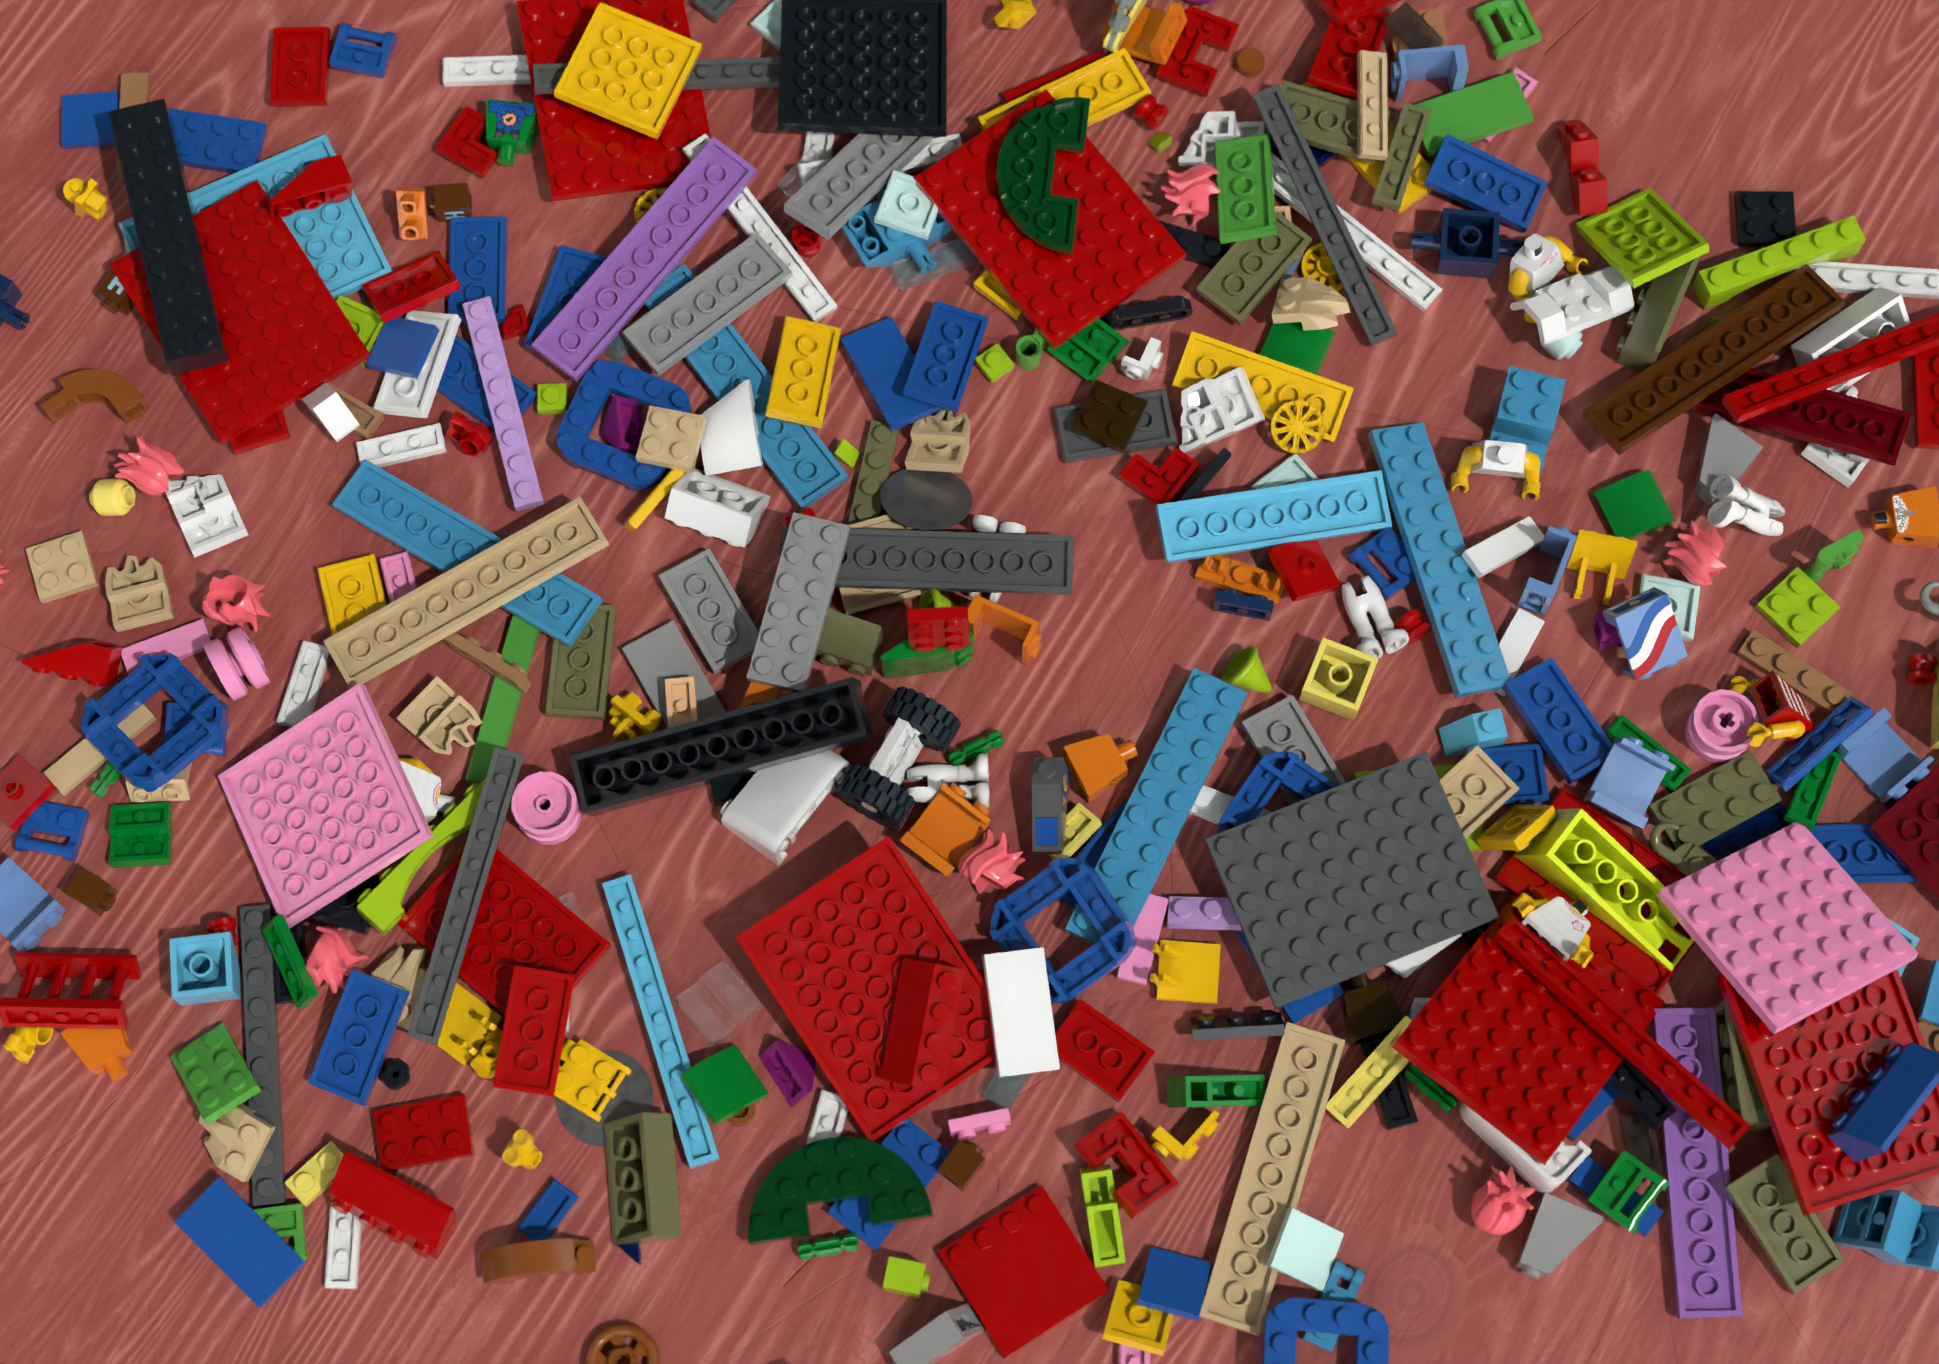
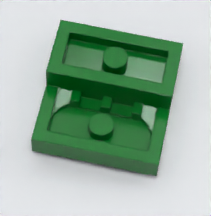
M1098 319L1055 350L1051 347L1047 350L1093 384L1095 379H1098L1119 356L1129 341L1101 319Z
M1301 322L1273 323L1259 355L1317 375L1335 333L1328 328L1303 331Z
M1650 470L1629 476L1594 492L1616 537H1625L1632 540L1646 532L1650 534L1676 521Z
M171 802L111 805L108 828L111 835L108 863L111 868L171 865L173 826Z
M737 1045L710 1056L681 1075L714 1125L737 1116L741 1109L764 1100L769 1094Z

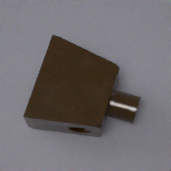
M1366 972L1349 979L1353 990L1343 993L1341 1004L1347 1040L1350 1047L1360 1044L1362 1041L1389 1034L1404 1018V1015L1384 981L1370 984Z

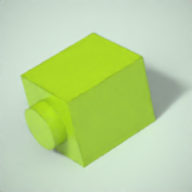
M889 1256L883 1290L920 1298L921 1291H928L931 1273L926 1272V1264Z

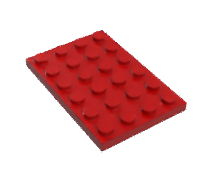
M464 849L398 922L405 931L431 953H433ZM496 849L458 976L503 1015H506L514 965L575 975L574 989L608 951L611 944L502 852Z

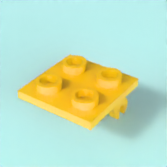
M1579 529L1567 563V568L1578 570L1573 598L1580 600L1586 570L1607 574L1602 604L1609 605L1615 578L1625 579L1638 541Z
M1160 940V946L1152 944L1151 951L1159 956L1158 976H1156V973L1150 974L1149 980L1157 985L1156 1000L1217 1005L1221 944Z
M456 982L437 1046L465 1066L470 1058L478 1052L477 1050L485 1041V1037L491 1031H495L502 1017Z

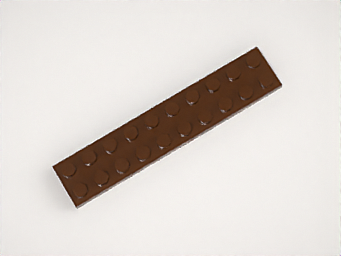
M1805 264L1584 409L1582 417L1618 455H1621L1843 308L1845 300L1808 264Z

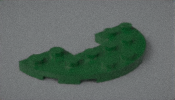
M1082 97L1054 100V103L1041 108L1036 107L1021 117L1020 121L1007 133L999 151L996 166V183L999 198L1012 222L1021 232L1036 243L1050 250L1072 255L1079 199L1051 195L1056 150L1084 153L1090 98Z
M855 1137L826 1138L806 1144L793 1151L781 1160L767 1175L751 1207L748 1224V1243L756 1245L811 1236L808 1205L868 1196L872 1226L931 1218L934 1215L929 1196L921 1180L910 1165L898 1154L887 1147L866 1139Z

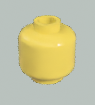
M101 479L93 486L89 500L99 515L122 516L127 514L134 506L136 495L133 487L124 479Z

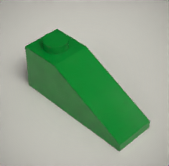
M1265 1074L1167 1077L1168 1108L1262 1105L1265 1096Z

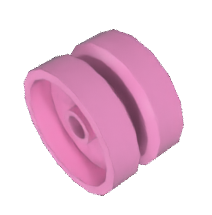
M242 626L227 633V640L232 649L231 652H229L224 642L219 638L203 645L214 670L233 701L248 694V687L243 678L244 675H246L252 686L257 689L272 682L255 643L250 640Z
M1721 689L1713 691L1704 696L1691 712L1686 721L1685 736L1689 747L1698 757L1708 762L1723 764L1745 752L1753 737L1745 735L1752 724L1759 723V717L1755 706L1746 696L1732 690Z
M537 772L527 776L517 785L512 795L511 810L521 831L531 841L541 845H555L567 840L576 832L581 822L582 808L573 786L563 776L554 772Z

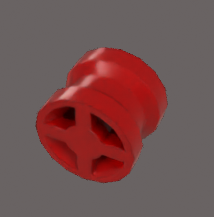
M1150 94L1140 102L1134 112V116L1138 120H1144L1146 126L1154 130L1165 119L1169 108L1164 104L1159 105L1156 102V98Z
M803 223L797 225L792 232L795 251L804 258L815 256L821 248L820 234Z
M1417 608L1409 611L1394 625L1396 629H1404L1408 633V645L1421 639L1431 629V625L1420 618L1421 613Z
M1913 654L1907 657V665L1910 667V672L1906 675L1908 683L1922 686L1932 685L1937 682V674L1934 672V668L1938 665V658L1936 656Z
M218 918L206 923V930L210 934L231 932L234 946L240 943L239 936L235 934L234 930L237 926L235 918Z

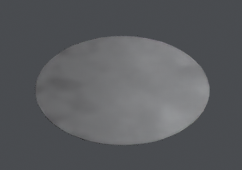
M904 469L893 474L885 481L880 494L883 508L894 520L919 530H941L952 527L968 516L973 504L972 494L968 486L959 477L950 472Z
M600 1050L631 1069L632 1072L629 1076L625 1075L615 1091L617 1093L616 1097L609 1100L600 1114L602 1118L599 1123L556 1097V1109L561 1123L573 1137L583 1143L593 1146H606L604 1124L641 1112L651 1111L653 1090L648 1074L634 1058L619 1051ZM619 1070L617 1071V1073L611 1080L610 1084L608 1085L609 1089L620 1073ZM602 1094L601 1098L592 1110L593 1112L596 1111L601 1101L605 1097V1094Z

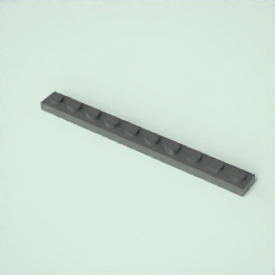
M780 57L697 59L682 90L779 87ZM568 63L533 64L535 95L554 94V90Z
M1279 83L1254 94L1253 100L1370 346L1373 347L1397 336L1393 322Z
M498 747L494 749L408 1032V1037L438 1045L524 759L523 754Z
M270 904L240 908L247 1065L262 1090L248 1099L249 1107L255 1110L254 1114L276 1127L252 1173L253 1206L255 1208L287 1204L286 1184L284 1183L285 1161L277 1004L275 1003L274 956L263 933V929L271 921L273 915V908Z

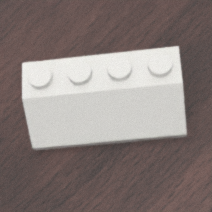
M1879 286L1791 345L1797 366L1799 367L1911 324L1902 295ZM1869 373L1827 388V390L1841 393Z

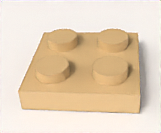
M650 406L635 457L637 462L693 473L707 422L706 416Z
M82 531L26 548L39 600L43 604L99 586L86 537Z

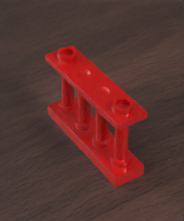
M16 952V963L20 977L23 978L16 997L0 998V1015L4 1027L126 1029L128 1018L124 1002L120 998L126 979H141L137 955ZM36 977L53 978L46 998H29ZM66 978H83L77 999L60 998ZM96 979H113L107 1000L90 999Z

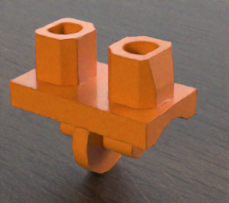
M397 188L396 201L400 238L404 240L428 239L429 227L425 188Z

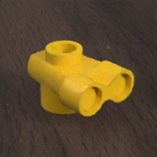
M16 1027V1031L8 1036L3 1047L10 1051L17 1060L28 1064L35 1053L34 1048L36 1045L47 1044L52 1038L54 1029Z
M496 1028L494 1032L491 1031L485 1037V1045L470 1063L475 1073L483 1079H491L495 1076L503 1032L499 1028Z
M519 1129L507 1144L502 1157L511 1167L521 1166L526 1169H533L539 1165L542 1159V1152L533 1143V1136L526 1130Z

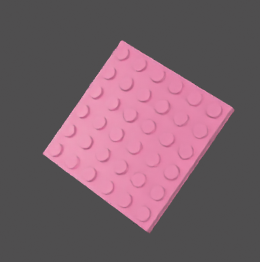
M360 683L218 775L277 915H284L289 929L433 837L432 831L365 685Z
M1793 823L1661 889L1657 896L1773 1034L1910 963L1918 955L1913 946L1805 826L1798 823Z

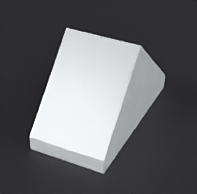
M327 383L322 384L302 399L336 442L360 426L337 392Z

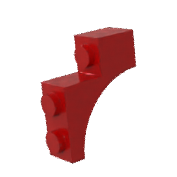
M1569 120L1564 125H1557L1556 136L1562 145L1569 170L1573 208L1580 216L1608 212L1607 179L1599 171L1598 137L1580 120Z

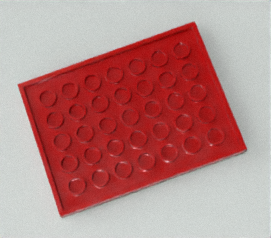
M684 0L516 1L552 202L670 186L690 163V160L683 152V148L705 133L711 139L702 89L681 91L658 139L555 98L554 94L535 95L533 64L569 63L599 2L691 39Z
M1045 89L914 177V180L933 205L935 203L938 213L1050 347L1055 350L1185 259L1187 253L1087 136L1084 153L1056 150L1051 195L1079 199L1072 255L1059 253L1036 243L1021 232L1012 222L1001 203L997 190L996 166L999 151L1007 133L1013 129L1021 117L1036 107L1041 108L1054 103V97Z
M257 180L195 215L230 362L179 374V377L222 445L310 394L322 384L329 383L363 363L370 356L367 348L281 217L270 218V199ZM140 247L109 265L163 349Z
M890 836L736 936V939L869 1141L873 1142L996 1059L986 982ZM903 958L965 969L942 1092L880 1079Z
M1515 893L1498 914L1499 918L1492 921L1397 1039L1392 1048L1541 1164L1545 1165L1625 1056L1492 939L1496 932L1513 916L1521 922L1526 918V916L1523 918L1520 915L1521 913L1517 907L1511 905L1519 897ZM1592 949L1590 950L1594 956L1585 968H1582V965L1574 959H1568L1567 963L1643 1031L1657 1014L1654 1009H1660L1665 1003L1660 997L1647 991L1632 980L1628 974L1617 969L1603 955L1594 952Z
M1897 969L1776 1034L1771 1032L1724 975L1717 977L1803 1216L1939 1174V1083L1884 1153L1855 1162L1828 1137L1835 1128L1832 1125L1833 1121L1842 1112H1847L1852 1106L1850 1103L1851 1098L1859 1090H1864L1868 1086L1867 1078L1875 1069L1883 1067L1887 1061L1884 1057L1895 1045L1901 1047L1910 1042L1927 1048Z

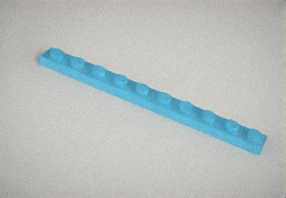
M629 874L604 882L602 885L689 1167L693 1169L720 1160L706 1113L681 1077L683 1072L691 1068V1064L633 878Z

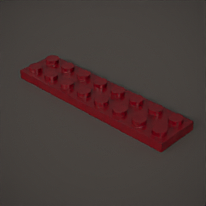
M1751 368L1691 409L1712 415L1718 414L1720 417L1735 421L1722 404L1723 396L1775 375ZM1825 389L1741 423L1895 466L1912 413Z

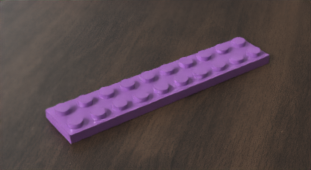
M713 136L532 343L533 349L577 382L757 175V169Z
M1715 1008L1654 1009L1657 1013L1652 1019L1654 1040L1723 1101ZM1658 1087V1091L1677 1109L1661 1125L1666 1181L1670 1183L1666 1189L1677 1319L1740 1318L1743 1316L1733 1202L1723 1188L1724 1185L1731 1182L1728 1148Z

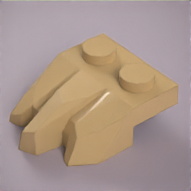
M1290 277L1280 281L1271 316L1273 323L1301 322L1303 331L1322 330L1339 326L1336 316L1350 313L1346 298L1336 290L1310 277Z
M942 408L935 416L929 415L915 421L910 432L912 443L905 459L906 469L962 473L969 454L970 420L966 412L953 417V411Z
M127 555L125 567L122 571H118L115 567L107 568L105 578L106 595L111 604L113 627L117 633L174 618L171 594L162 565L153 557L148 559L145 565L140 566L136 556Z
M438 676L396 718L405 729L433 752L451 755L452 753L451 743L453 740L465 748L475 745L467 731V727L469 725L477 727L483 723L475 709L463 697L457 695Z
M399 946L384 957L371 975L410 991L398 1022V1026L409 1031L428 970L424 965L427 948L416 947L406 958L404 949Z
M243 1103L210 1125L205 1122L200 1114L199 1123L211 1133L210 1136H205L202 1141L215 1165L243 1183L249 1181L276 1127L254 1114L255 1110Z

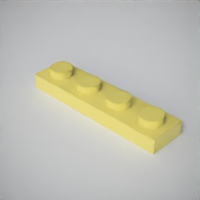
M1407 1015L1327 1103L1326 1109L1347 1128L1352 1126L1409 1062V1060L1392 1048L1397 1039L1413 1021Z

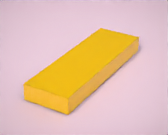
M670 469L623 523L624 527L630 532L636 530L686 471Z

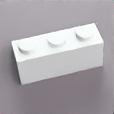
M694 468L693 473L686 472L671 488L664 518L673 521L677 526L690 527L700 531L705 536L725 540L732 546L745 547L754 537L771 496L714 475L705 476V472Z

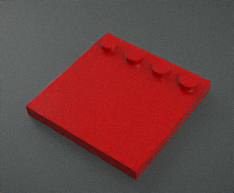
M1042 1185L938 1251L940 1258L1004 1359L1109 1292V1288Z

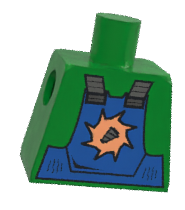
M487 99V142L490 149L499 152L497 162L500 165L513 166L515 154H530L539 129L535 103Z

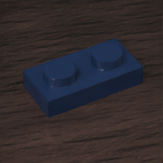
M1232 589L1216 590L1212 611L1270 621L1274 601L1268 600L1266 596L1253 594L1250 597L1240 595L1238 591Z

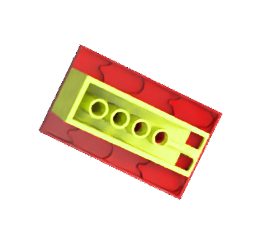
M1565 787L1560 788L1548 803V805H1553L1558 814L1549 823V828L1531 839L1530 845L1524 850L1512 851L1491 879L1512 895L1516 893L1520 896L1521 893H1526L1533 900L1548 899L1550 901L1558 896L1564 898L1569 904L1574 900L1582 901L1588 909L1584 917L1591 924L1586 932L1590 937V949L1603 955L1609 963L1628 974L1632 980L1657 996L1696 943L1657 897L1661 889L1687 876Z

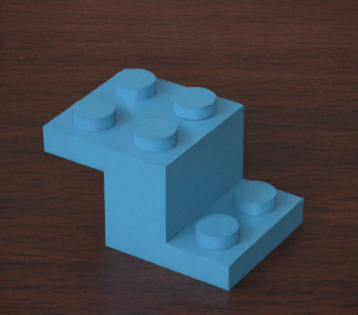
M1509 366L1502 396L1496 409L1489 440L1526 444L1528 451L1536 453L1540 458V474L1547 447L1554 432L1566 379Z
M1894 1189L1844 1203L1832 1241L1839 1246L1866 1250L1887 1264L1938 1272L1939 1207L1923 1205L1901 1190Z

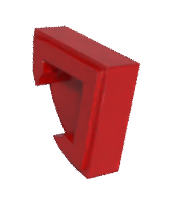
M523 304L513 308L503 323L502 335L504 340L529 333L530 326Z

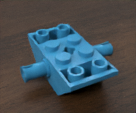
M887 184L875 195L876 201L862 207L841 227L865 267H890L912 255L921 273L928 272L927 266L931 271L937 265V262L926 247L941 240L952 229L939 213L928 240L874 223V218Z

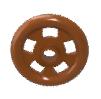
M615 1324L600 1331L591 1341L585 1356V1364H617L618 1359L622 1356L628 1358V1364H638V1356H647V1364H660L659 1351L654 1339L645 1330L632 1324ZM626 1336L638 1341L635 1350L628 1346H623ZM610 1341L615 1345V1348L606 1357L600 1350L605 1343Z

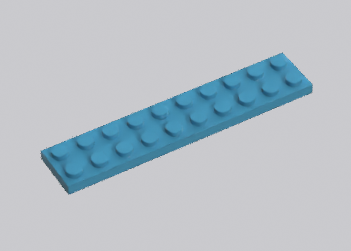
M685 264L680 266L667 277L644 306L648 311H651L693 280L695 276ZM731 323L684 357L717 401L743 381L750 379L755 406L753 407L759 431L757 437L762 460L801 511L810 507L849 480L848 474L811 426L765 416L773 377Z
M1424 423L1371 430L1368 437L1379 470H1382L1384 485L1454 696L1458 698L1501 690L1504 684L1511 681L1476 576L1461 556L1467 549Z
M366 459L332 504L335 510L442 573L503 540ZM559 573L500 607L571 648L603 600L599 595Z
M1196 668L1193 669L1095 867V871L1117 901L1133 928L1248 692ZM1077 903L1065 931L1094 945L1101 940V935L1080 904Z

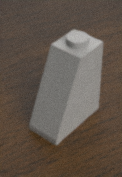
M1715 414L1706 428L1694 492L1707 504L1714 505L1721 501L1714 498L1710 493L1713 480L1719 475L1726 474L1739 481L1758 457L1763 446L1718 414Z
M1544 1193L1539 1198L1515 1266L1521 1268V1273L1529 1278L1539 1280V1277L1545 1278L1602 1223L1604 1216Z
M969 1303L947 1310L889 1351L893 1358L892 1363L934 1364L986 1329Z

